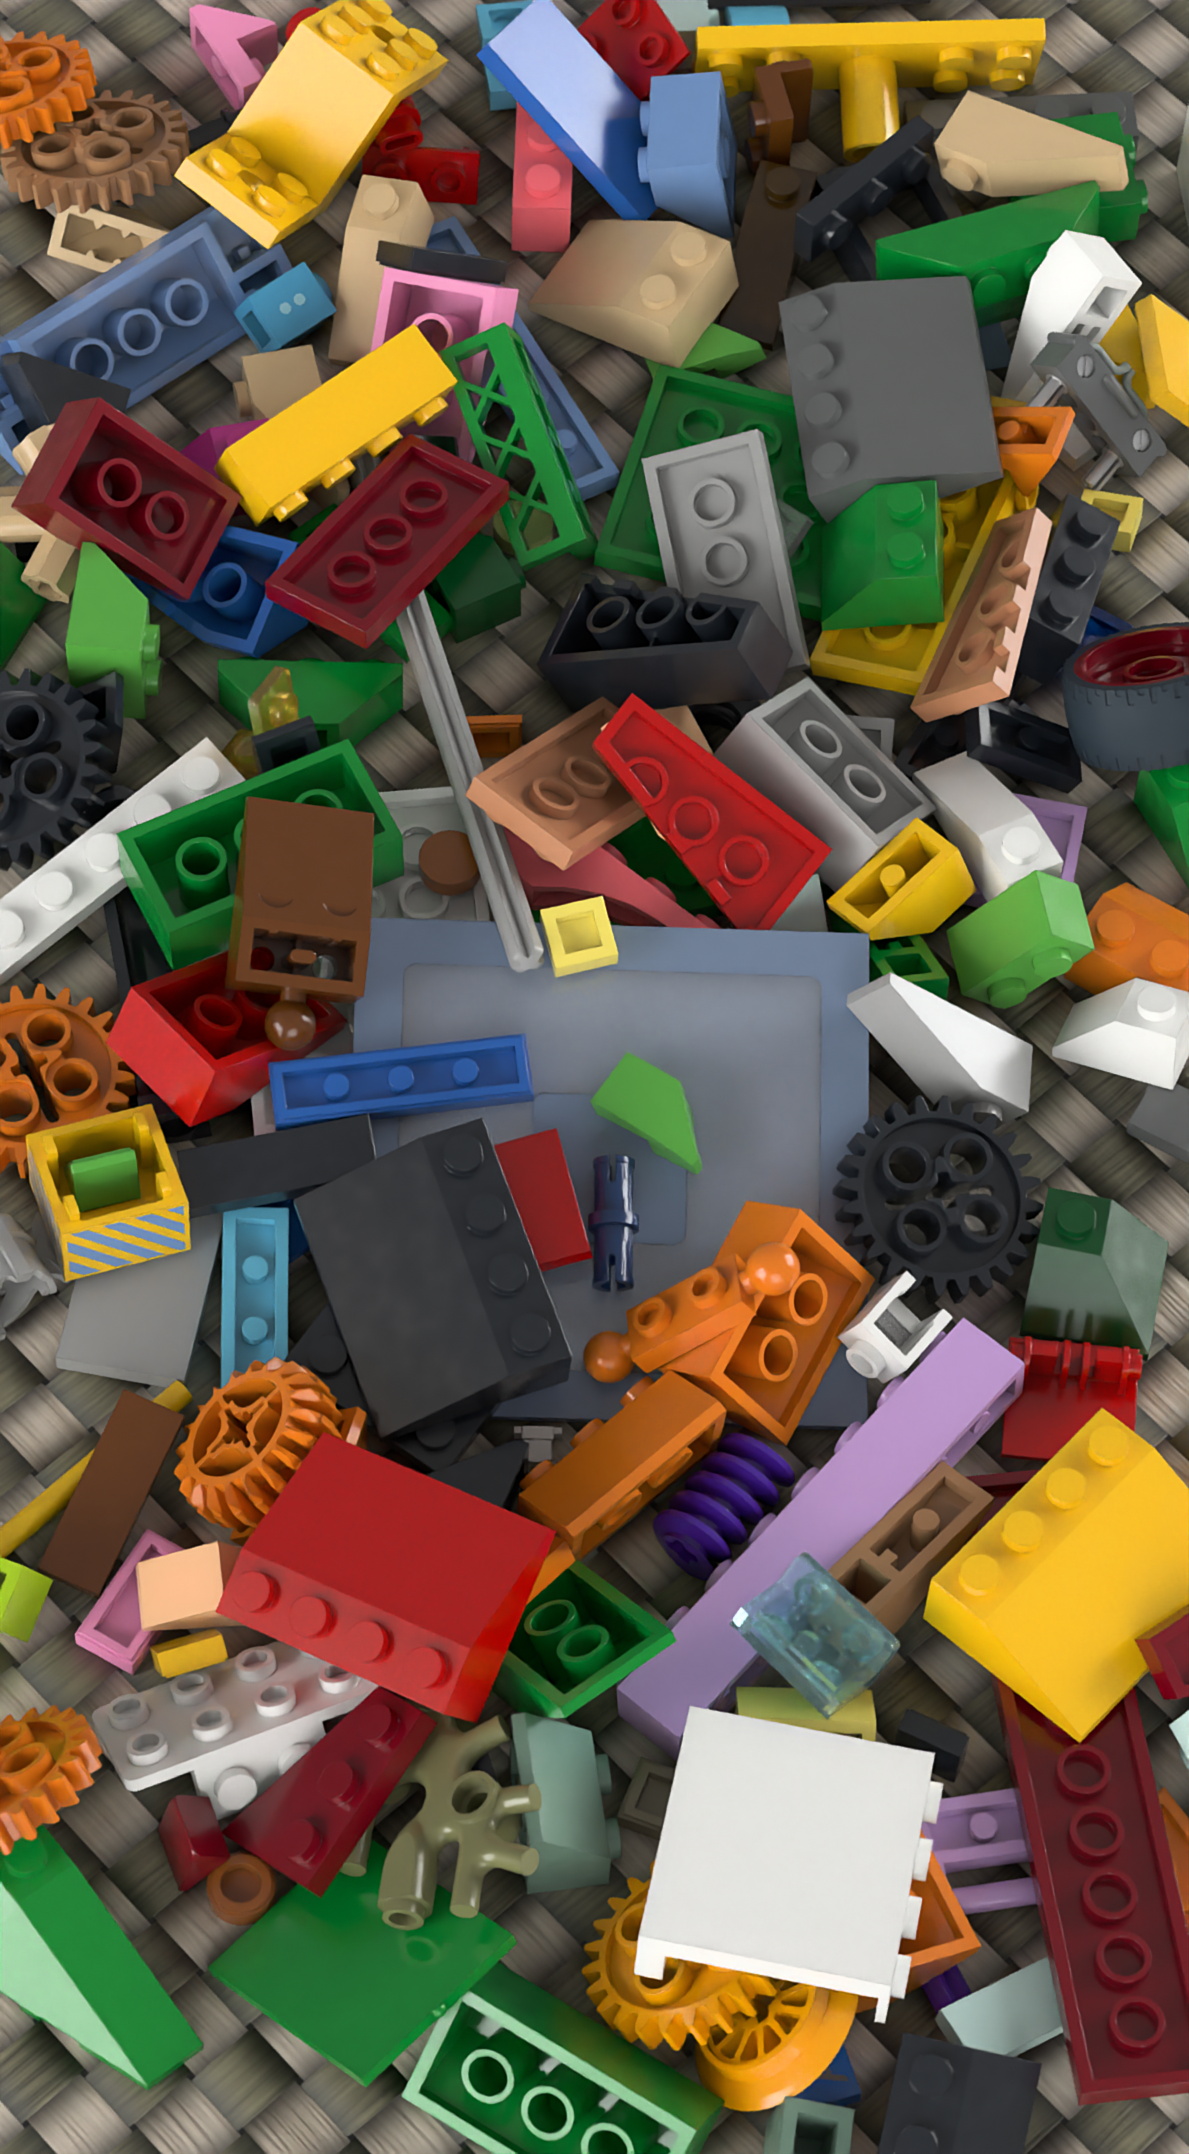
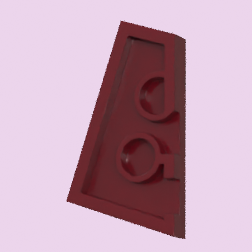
M378 1686L222 1830V1834L321 1898L437 1723L421 1710Z

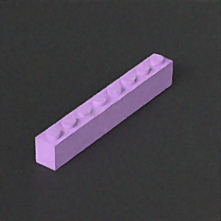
M964 1317L948 1334L941 1331L919 1357L920 1364L906 1379L902 1376H897L887 1385L878 1399V1409L864 1424L856 1421L844 1431L835 1446L834 1453L836 1454L821 1470L817 1467H812L801 1477L792 1492L791 1498L793 1500L778 1516L774 1513H769L758 1523L749 1537L748 1545L750 1546L735 1562H732L730 1559L725 1560L714 1570L705 1585L704 1590L706 1593L691 1609L683 1606L670 1617L665 1626L672 1630L676 1642L616 1683L618 1686V1715L677 1762L689 1707L694 1706L727 1713L735 1705L736 1686L751 1687L810 1623L815 1582L941 1461L953 1468L1021 1395L1025 1363Z

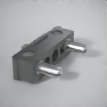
M1050 332L1047 336L1048 343L1030 363V366L1044 384L1028 401L1025 407H1052L1056 401L1061 407H1072L1076 414L1073 423L1100 457L1081 479L1085 489L1099 491L1113 474L1140 478L1157 456H1165L1167 449L1166 444L1147 420L1148 411L1145 404L1131 386V380L1135 371L1127 362L1116 366L1099 344L1089 343L1084 335ZM1113 374H1124L1122 385L1119 383V381Z

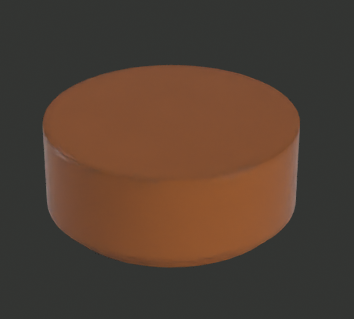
M445 830L433 834L422 844L419 851V874L423 883L433 892L446 896L460 895L472 889L479 881L481 875L466 833Z
M248 1852L231 1853V1858L207 1877L208 1902L214 1914L226 1923L237 1926L254 1924L275 1903V1875L270 1865L254 1854Z

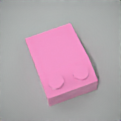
M385 267L371 352L412 324L417 326L440 358L439 351L503 322L512 329L519 289ZM489 349L459 362L466 381L484 389L495 367ZM452 389L444 399L449 407L439 417L422 428L415 421L399 431L403 438L388 452H392L409 433L412 435L454 436L458 441L459 458L472 463L476 448L454 390ZM471 393L477 408L481 396Z

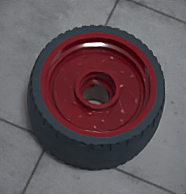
M1189 622L1152 624L1120 631L1081 647L1070 658H1067L1066 663L1062 667L1064 707L1069 732L1076 753L1082 761L1084 760L1085 763L1100 769L1104 768L1114 771H1150L1189 763Z

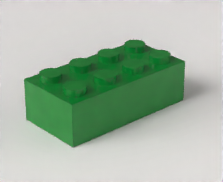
M349 739L116 833L121 873L173 971L229 949L247 796L374 813L372 889L404 876L403 836Z

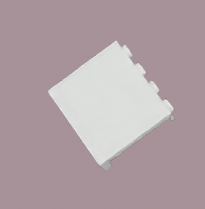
M690 1706L639 1932L634 1974L662 1980L668 1956L879 1998L874 2022L885 2024L889 1998L904 1999L912 1957L900 1955L898 1950L901 1937L915 1940L922 1898L910 1896L909 1891L911 1880L926 1881L933 1840L920 1838L922 1822L936 1824L943 1783L930 1781L935 1753Z

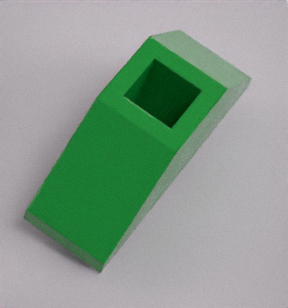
M251 656L238 659H218L219 704L255 736L311 716L315 724L321 749L349 739L354 747L403 708V663H386L378 659H367L360 662H328L318 658L282 661L262 660Z

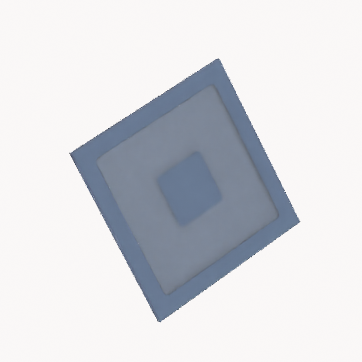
M371 917V937L364 997L354 1003L353 1053L526 1033L534 1089V1101L371 1120L377 1158L420 1137L482 1117L493 1146L557 1128L593 1257L541 1272L572 1353L568 1381L502 1402L490 1420L589 1423L599 1417L606 1423L624 1408L620 1400L637 1382L647 1376H650L655 1382L664 1374L658 1369L645 1373L635 1363L632 1371L625 1379L616 1383L599 1382L591 1377L585 1369L583 1363L585 1345L591 1337L602 1331L627 1333V1310L696 1274L700 1270L711 1266L746 1200L799 1208L858 1263L866 1253L867 1249L863 1243L845 1246L843 1241L855 1229L854 1223L835 1221L834 1215L849 1201L833 1195L832 1189L840 1180L848 1178L836 1169L837 1164L845 1155H853L848 1149L847 1144L857 1132L865 1134L863 1126L869 1120V1030L847 1007V994L869 983V934L611 925L619 954L617 964L555 978L541 923H535L544 949V963L537 970L528 969L523 973H519L510 967L496 921ZM626 1052L639 1057L681 1082L685 1090L686 1099L693 1111L695 1125H693L694 1134L703 1166L698 1175L655 1154L646 1139L596 1114L590 1100ZM603 1155L610 1156L612 1182L616 1180V1155L628 1156L635 1160V1168L633 1170V1212L639 1216V1232L633 1235L634 1288L624 1292H617L615 1265L611 1267V1292L598 1291L592 1287L594 1234L588 1231V1215L594 1212L593 1160ZM867 1294V1296H866L864 1302L862 1303V1305H861V1307H860L858 1313H859V1312L865 1307V1305L868 1303V1294ZM843 1343L838 1348L796 1429L846 1430L856 1421L864 1424L868 1420V1378L858 1373L850 1365L846 1357L848 1348ZM725 1417L723 1427H743Z

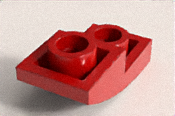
M557 1128L494 1145L540 1271L544 1272L593 1258Z

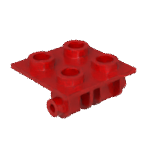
M605 0L577 29L640 101H650L652 76L671 75L692 54L656 0Z
M1025 1336L1024 1338L1009 1337L1008 1351L1025 1363L1023 1391L1004 1412L1001 1457L1049 1462L1101 1408L1135 1432L1138 1380L1141 1378L1143 1355L1139 1354V1349H1130V1346H1123L1122 1348L1091 1345L1090 1342L1078 1344L1071 1343V1340H1064L1063 1342L1032 1339L1031 1336Z

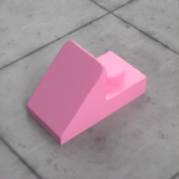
M201 4L189 8L192 48L233 109L238 110L244 107L266 75L263 66L274 62L278 57L277 25L268 19Z

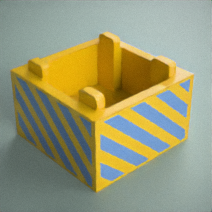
M152 1104L26 1135L30 1185L65 1282L191 1250L189 1202ZM130 1147V1150L134 1149L141 1198L79 1213L75 1197L71 1194L65 1177L63 1166L66 1165V1162Z

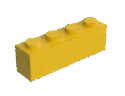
M412 324L226 448L213 469L224 484L242 496L239 504L256 527L274 515L279 522H283L309 502L305 494L322 483L328 491L347 479L356 470L352 463L369 452L372 458L376 459L393 448L403 438L399 431L415 421L422 428L439 417L449 407L444 399L458 381L417 326Z

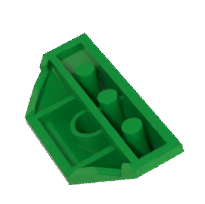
M1093 180L876 239V281L967 276L971 284L978 328L1020 317L1023 314L1032 276L1046 258L1051 245L1060 238L1063 232L1068 230L1093 236L1099 234L1100 187Z

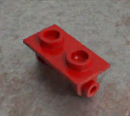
M372 143L362 157V175L418 182L427 202L477 205L481 154H479V150H470L469 147L451 149L418 146L414 149L387 156L381 153L377 144Z

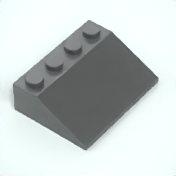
M967 276L832 283L779 302L808 498L827 524L874 485L936 480L939 499L1004 477L971 284Z

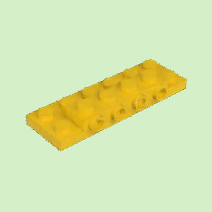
M990 396L992 407H1025L1028 403ZM1003 469V478L939 499L944 526V622L822 631L809 659L813 675L915 696L995 521L1034 508L1038 498L1039 484L1029 497L1022 496L1009 471Z

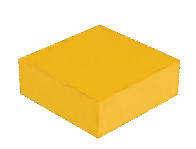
M215 1628L149 1647L155 1669L166 1679L224 1662L225 1658L228 1657L223 1636Z

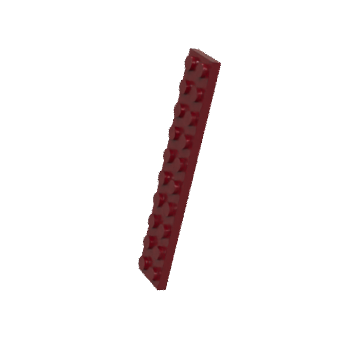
M1041 1469L965 1476L992 1495L994 1503L964 1546ZM990 1672L1078 2106L1189 2093V1933L1135 1687L1079 1743Z

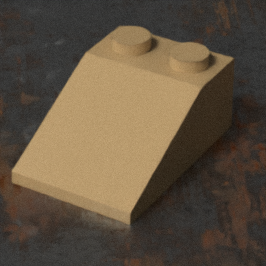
M589 219L528 302L529 310L659 364L680 368L711 322L713 323L739 286L731 244L728 240L680 221Z

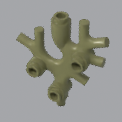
M406 1698L410 1705L424 1712L437 1724L384 1803L390 1805L402 1800L410 1790L411 1783H420L426 1789V1799L422 1809L399 1832L385 1859L377 1906L383 1912L382 1920L387 1925L402 1930L418 1929L424 1924V1919L432 1914L438 1875V1858L444 1847L452 1842H459L460 1847L450 1904V1912L458 1917L471 1918L478 1914L483 1878L491 1869L502 1868L526 1876L533 1874L537 1869L539 1863L538 1851L535 1848L512 1841L515 1840L521 1830V1813L534 1812L540 1809L542 1797L539 1787L535 1783L502 1788L488 1773L471 1771L477 1760L488 1751L512 1739L511 1730L500 1714L474 1727L477 1723L442 1714ZM375 1818L341 1867L340 1871L349 1876H362L366 1873Z

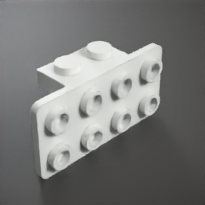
M276 1641L263 1647L248 1648L236 1657L201 1670L180 1674L172 1681L140 1693L120 1696L110 1704L96 1709L92 1714V1720L95 1730L127 1790H143L191 1772L197 1796L210 1798L216 1818L220 1820L244 1811L326 1735L323 1721L352 1711L379 1685L286 1643Z

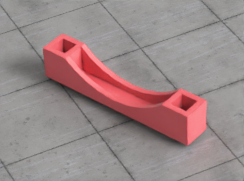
M503 827L529 907L532 910H542L603 896L609 920L623 926L721 929L709 917L702 914H697L694 917L676 903L677 899L673 892L661 881L653 877H648L645 880L628 868L625 857L608 842L563 871L554 863L542 859L536 854L533 847L507 827Z

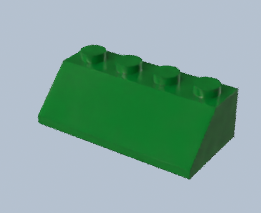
M499 1962L446 2011L444 2016L438 2019L401 2096L493 2154H699L725 2103L722 2098L632 2043L627 2042L622 2037Z

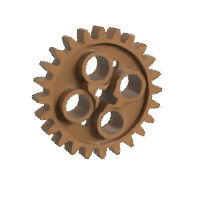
M105 90L99 98L85 99L87 109L71 111L73 116L71 123L55 122L53 123L54 133L35 132L33 134V142L28 143L22 138L13 140L9 149H4L0 144L2 151L0 160L4 180L8 182L11 193H19L21 202L35 199L37 209H42L55 203L57 213H63L71 205H78L80 214H85L91 205L100 204L104 211H110L112 201L116 200L132 205L134 204L133 195L137 193L151 197L154 196L153 185L170 186L172 184L171 174H175L185 158L190 155L189 147H191L186 121L182 120V114L179 109L171 110L168 100L155 104L153 94H147L138 100H134L133 90L126 91L119 98H112L111 91Z

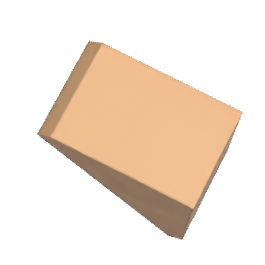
M216 1541L138 1562L136 1564V1576L142 1631L245 1626L215 1612L242 1548Z

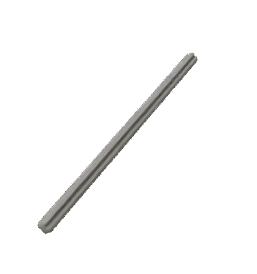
M367 452L352 463L356 470L349 477L354 490L381 463L379 457L373 459L369 452ZM422 590L396 620L510 967L519 973H523L528 969L537 970L544 963V949L503 826L492 821L482 808L465 796L474 777L483 772L484 769L424 590Z

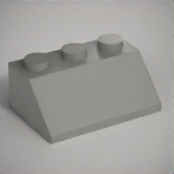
M808 677L748 712L713 754L721 763L833 849L815 873L819 874L820 882L828 885L835 893L911 821L917 817L925 822L937 810V807Z

